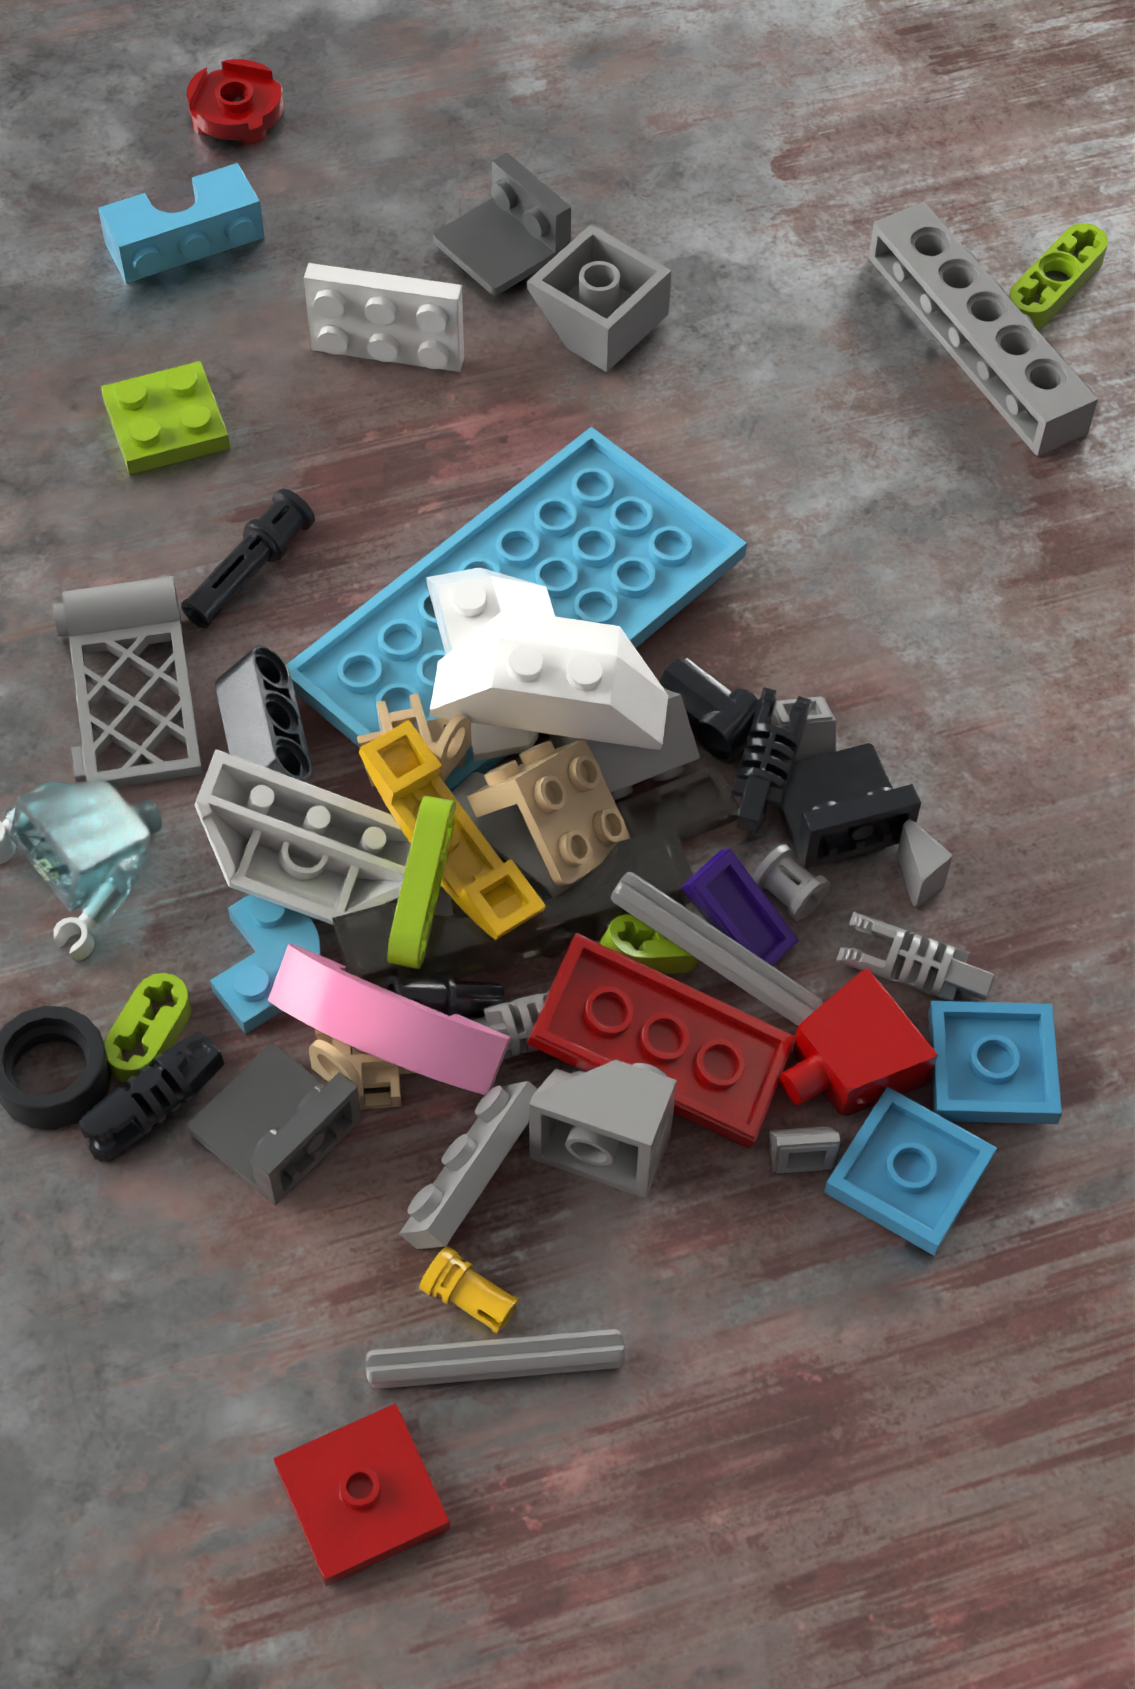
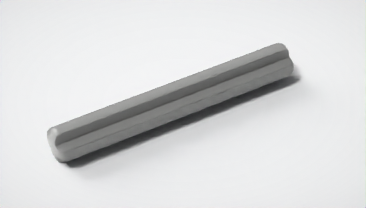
M627 872L613 890L611 899L615 904L795 1025L799 1026L803 1020L823 1004L822 1000L633 872Z
M608 1329L376 1349L369 1351L366 1356L367 1382L370 1388L384 1389L614 1369L623 1366L625 1359L624 1341L621 1331Z

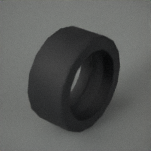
M44 1005L21 1012L0 1029V1104L14 1120L31 1128L59 1129L78 1123L87 1111L92 1110L93 1106L100 1102L108 1092L111 1069L100 1031L86 1015L68 1007ZM49 1041H69L78 1045L83 1050L86 1058L85 1070L77 1081L62 1091L48 1095L29 1094L21 1090L15 1082L14 1067L22 1055L36 1045Z

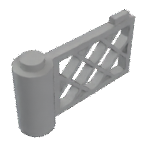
M174 576L62 592L63 603L53 604L58 636L69 635L82 739L81 746L71 747L76 782L87 780L89 791L203 774ZM172 641L173 653L159 669L138 657L149 644ZM109 651L120 659L102 678L85 667L84 654ZM130 665L151 678L135 697L114 685ZM175 669H176L177 681H176L175 679H173L172 677H170L171 673H172ZM87 682L95 686L90 692H88ZM161 685L180 696V701L166 717L145 705ZM105 694L126 706L109 726L91 715V709ZM137 713L158 726L141 746L120 734ZM182 717L184 729L176 725ZM93 730L101 734V736L96 741L94 739ZM169 733L187 745L188 758L164 762L151 752ZM111 742L132 754V757L122 768L98 771L97 758Z

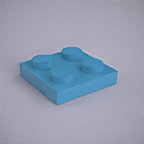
M931 1001L928 1010L929 1039L931 1047L938 1054L932 1073L934 1113L950 1122L1058 1124L1062 1115L1052 1004Z
M887 1087L827 1180L824 1193L935 1256L992 1162L997 1147Z

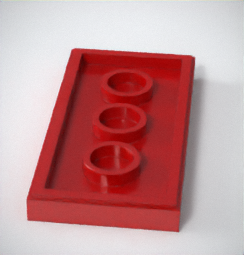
M576 933L570 942L526 1044L585 1072L614 1060L631 1065L635 1063L652 1065L663 1071L667 1077L677 1080L673 1113L750 1148L756 1143L779 1083V1075L784 1070L795 1041V1036Z

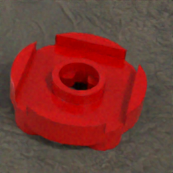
M230 59L221 61L222 69L215 70L208 74L206 67L197 72L189 82L186 91L188 110L192 118L194 130L201 135H210L226 140H241L246 144H255L264 140L267 135L266 130L278 122L284 108L282 86L280 82L277 83L273 79L272 71L265 65L255 61ZM236 97L243 98V100L232 102Z

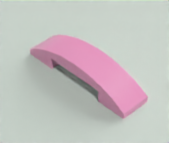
M288 944L268 998L269 1002L296 1019L341 1042L402 1068L486 1095L492 1089L511 1040L510 1036L458 1014L445 1015L345 972L346 966L295 944Z

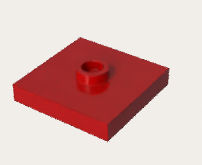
M396 1403L273 1458L276 1470L325 1586L450 1529V1521Z

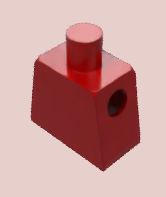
M866 968L801 1022L796 1031L793 1047L794 1055L799 1063L781 1073L779 1079L785 1094L796 1106H800L818 1094L823 1093L839 1114L849 1116L876 1105L887 1087L900 1094H905L928 1084L938 1054L869 968Z

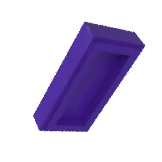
M730 848L720 850L681 886L707 923L771 966H774L800 941Z

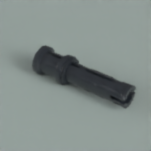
M279 489L272 498L273 504L259 519H251L245 525L243 540L188 599L181 603V609L190 621L201 628H208L212 620L244 588L267 561L274 562L280 560L286 554V545L300 530H307L314 524L315 516L312 509L298 494L288 489Z

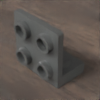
M508 152L492 160V198L433 233L434 244L491 295L502 293L540 270L571 242V206Z
M270 1044L188 1122L189 1133L276 1206L362 1120L358 1087L340 1072L325 1085L277 1045Z

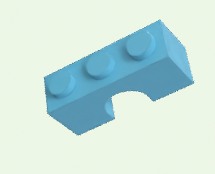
M238 163L192 177L195 204L181 212L168 213L156 209L150 203L145 193L98 208L105 245L125 283L265 238L260 200Z

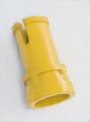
M445 1246L428 1267L421 1280L419 1289L430 1297H441L442 1302L446 1305L453 1303L491 1328L492 1332L499 1334L515 1313V1308L519 1305L520 1299L515 1295H510L475 1272L472 1263L469 1261L463 1262V1257L449 1246Z

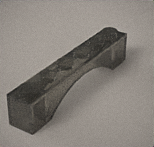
M674 827L617 842L603 862L583 880L551 900L545 901L546 907L543 912L497 940L488 935L470 917H447L434 914L426 953L420 969L388 963V944L397 904L391 902L333 917L336 948L341 964L346 966L345 972L387 989L385 982L391 975L401 978L436 979L443 973L451 975L454 980H459L460 978L485 971L487 973H500L512 968L518 962L540 956L555 958L566 954L570 942L576 933L593 941H599L612 920L617 916L630 914L611 899L613 890L627 872H633L694 913V904L681 888L693 876L676 831ZM387 989L395 993V989Z

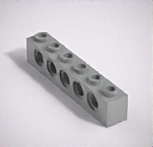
M921 202L874 222L868 256L869 260L1037 457L1089 433L1098 401L1092 388L1086 382L1081 381L1064 361L1059 350L1052 347L1035 328L1030 317L1022 314L1008 298L1001 284L993 281L979 265L975 255L970 250L965 249L950 232L948 225L942 218H938L925 202Z

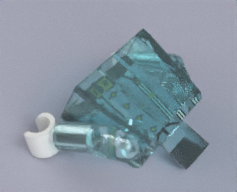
M102 780L81 784L47 781L41 783L30 793L18 796L17 803L5 812L7 819L3 822L0 821V864L12 858L17 846L70 912L79 908L83 911L79 918H64L54 928V940L59 947H62L71 936L81 935L80 939L71 947L69 954L74 961H82L89 957L94 950V938L90 931L97 923L102 926L105 925L129 896L146 868L145 855L150 835L160 831L162 819L159 809L151 800H144L128 806L108 782Z

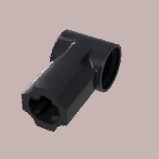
M677 658L664 670L659 683L664 689L681 694L689 723L695 728L696 735L705 750L719 761L729 762L746 748L747 738L759 699L746 689L738 688L731 692L688 658L684 660Z

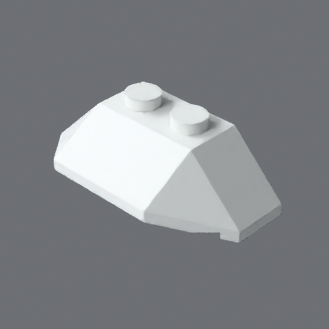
M474 568L427 577V586L446 655L505 609L555 616L546 586L484 568ZM471 723L472 744L470 748L473 760L475 762L522 753L533 747L538 739L539 732Z
M505 609L438 661L429 716L452 719L455 715L462 714L470 718L471 723L661 751L668 694L620 626Z
M215 750L197 796L195 808L228 887L340 928L399 898L411 844L391 814L223 751Z

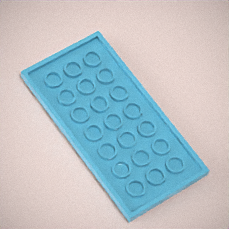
M590 427L286 664L291 675L294 692L360 748L357 736L381 731L376 702L385 700L388 713L411 708L409 695L418 693L426 721L437 719V717L429 716L438 661L446 656L427 586V577L474 568H484L546 586L555 617L620 626L633 646L637 648L746 556L747 542L593 427ZM469 747L466 751L464 766L454 768L444 783L452 792L471 773L479 772L486 774L506 756L474 762L471 748Z

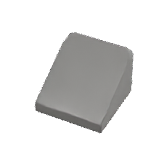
M822 696L808 698L811 699L812 704L793 762L836 752V719L825 698ZM797 699L777 701L774 714L771 717L773 725L788 729L790 712Z
M909 819L903 825L897 858L912 905L917 909L945 886L952 854L916 822Z
M830 1127L769 1130L768 1142L772 1172L777 1174L832 1170L835 1166L840 1145L839 1133Z

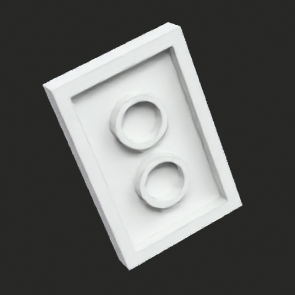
M308 263L304 275V286L312 351L421 366L430 369L461 371L464 360L462 285Z

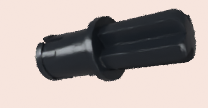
M442 973L436 979L401 978L391 975L385 982V987L387 989H395L396 994L448 1016L458 1014L463 1017L481 1018L485 1016L484 1008L505 1002L504 989L499 983L454 980L449 974Z

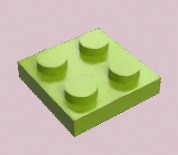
M201 361L100 386L103 401L129 475L231 449L228 432Z

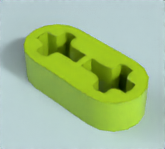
M632 914L617 916L612 920L599 944L663 974L690 972L700 963L699 959Z
M158 973L143 979L134 990L109 1031L104 1046L111 1073L119 1081L125 1082L132 1075L136 1077L142 1067L145 1065L150 1066L152 1064L151 1060L174 1046L186 1026L192 1012L187 987L180 978L173 974ZM167 995L172 996L174 1007L164 1005L154 1018L151 1001L162 1002ZM142 1038L145 1056L133 1055L128 1062H125L121 1050H134Z

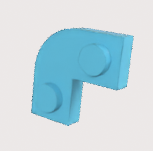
M250 894L228 907L230 920L255 950V953L210 980L212 992L245 1034L283 1011L269 1002L268 998L288 944H295L321 956L319 935L309 916Z

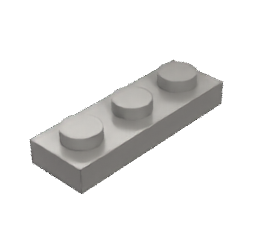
M529 1081L506 1086L498 1085L488 1091L480 1100L475 1109V1114L478 1118L468 1133L458 1137L448 1147L442 1157V1163L445 1165L433 1184L425 1186L417 1193L408 1207L407 1212L411 1216L399 1235L416 1249L445 1247L528 1124L529 1104L537 1090L534 1085Z

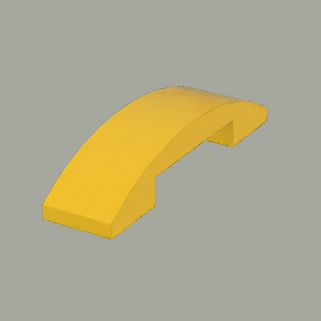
M409 720L360 747L359 754L374 785L410 844L420 804L425 795L456 801L454 829L441 885L480 928L497 940L545 910L546 905L513 860L510 859L505 863L502 862L439 776L443 765Z

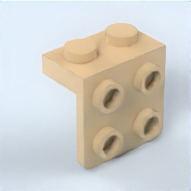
M581 739L556 749L551 740L538 744L519 754L523 762L520 766H518L515 760L484 774L487 785L467 796L476 818L517 804L553 882L560 887L574 883L626 849L630 844V834L624 819L615 804L599 764L595 760L586 739Z

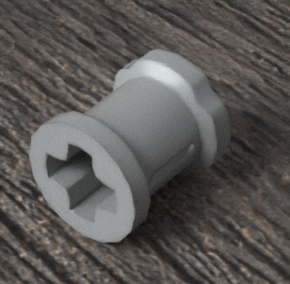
M785 844L775 848L765 857L752 878L762 891L767 889L789 908L788 915L798 922L801 919L807 918L820 905L829 891L831 883L823 875L815 877L793 859V850Z

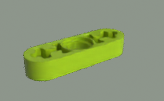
M1079 223L1070 226L1011 287L1008 298L1022 314L1030 317L1036 329L1045 326L1102 266L1108 246L1107 234L1093 224ZM1075 250H1082L1077 259L1074 256ZM1060 271L1065 273L1070 279L1062 282L1053 281L1044 273ZM1036 294L1040 295L1039 304L1033 302Z
M425 795L421 801L390 932L387 954L389 964L420 969L423 963L456 816V801Z

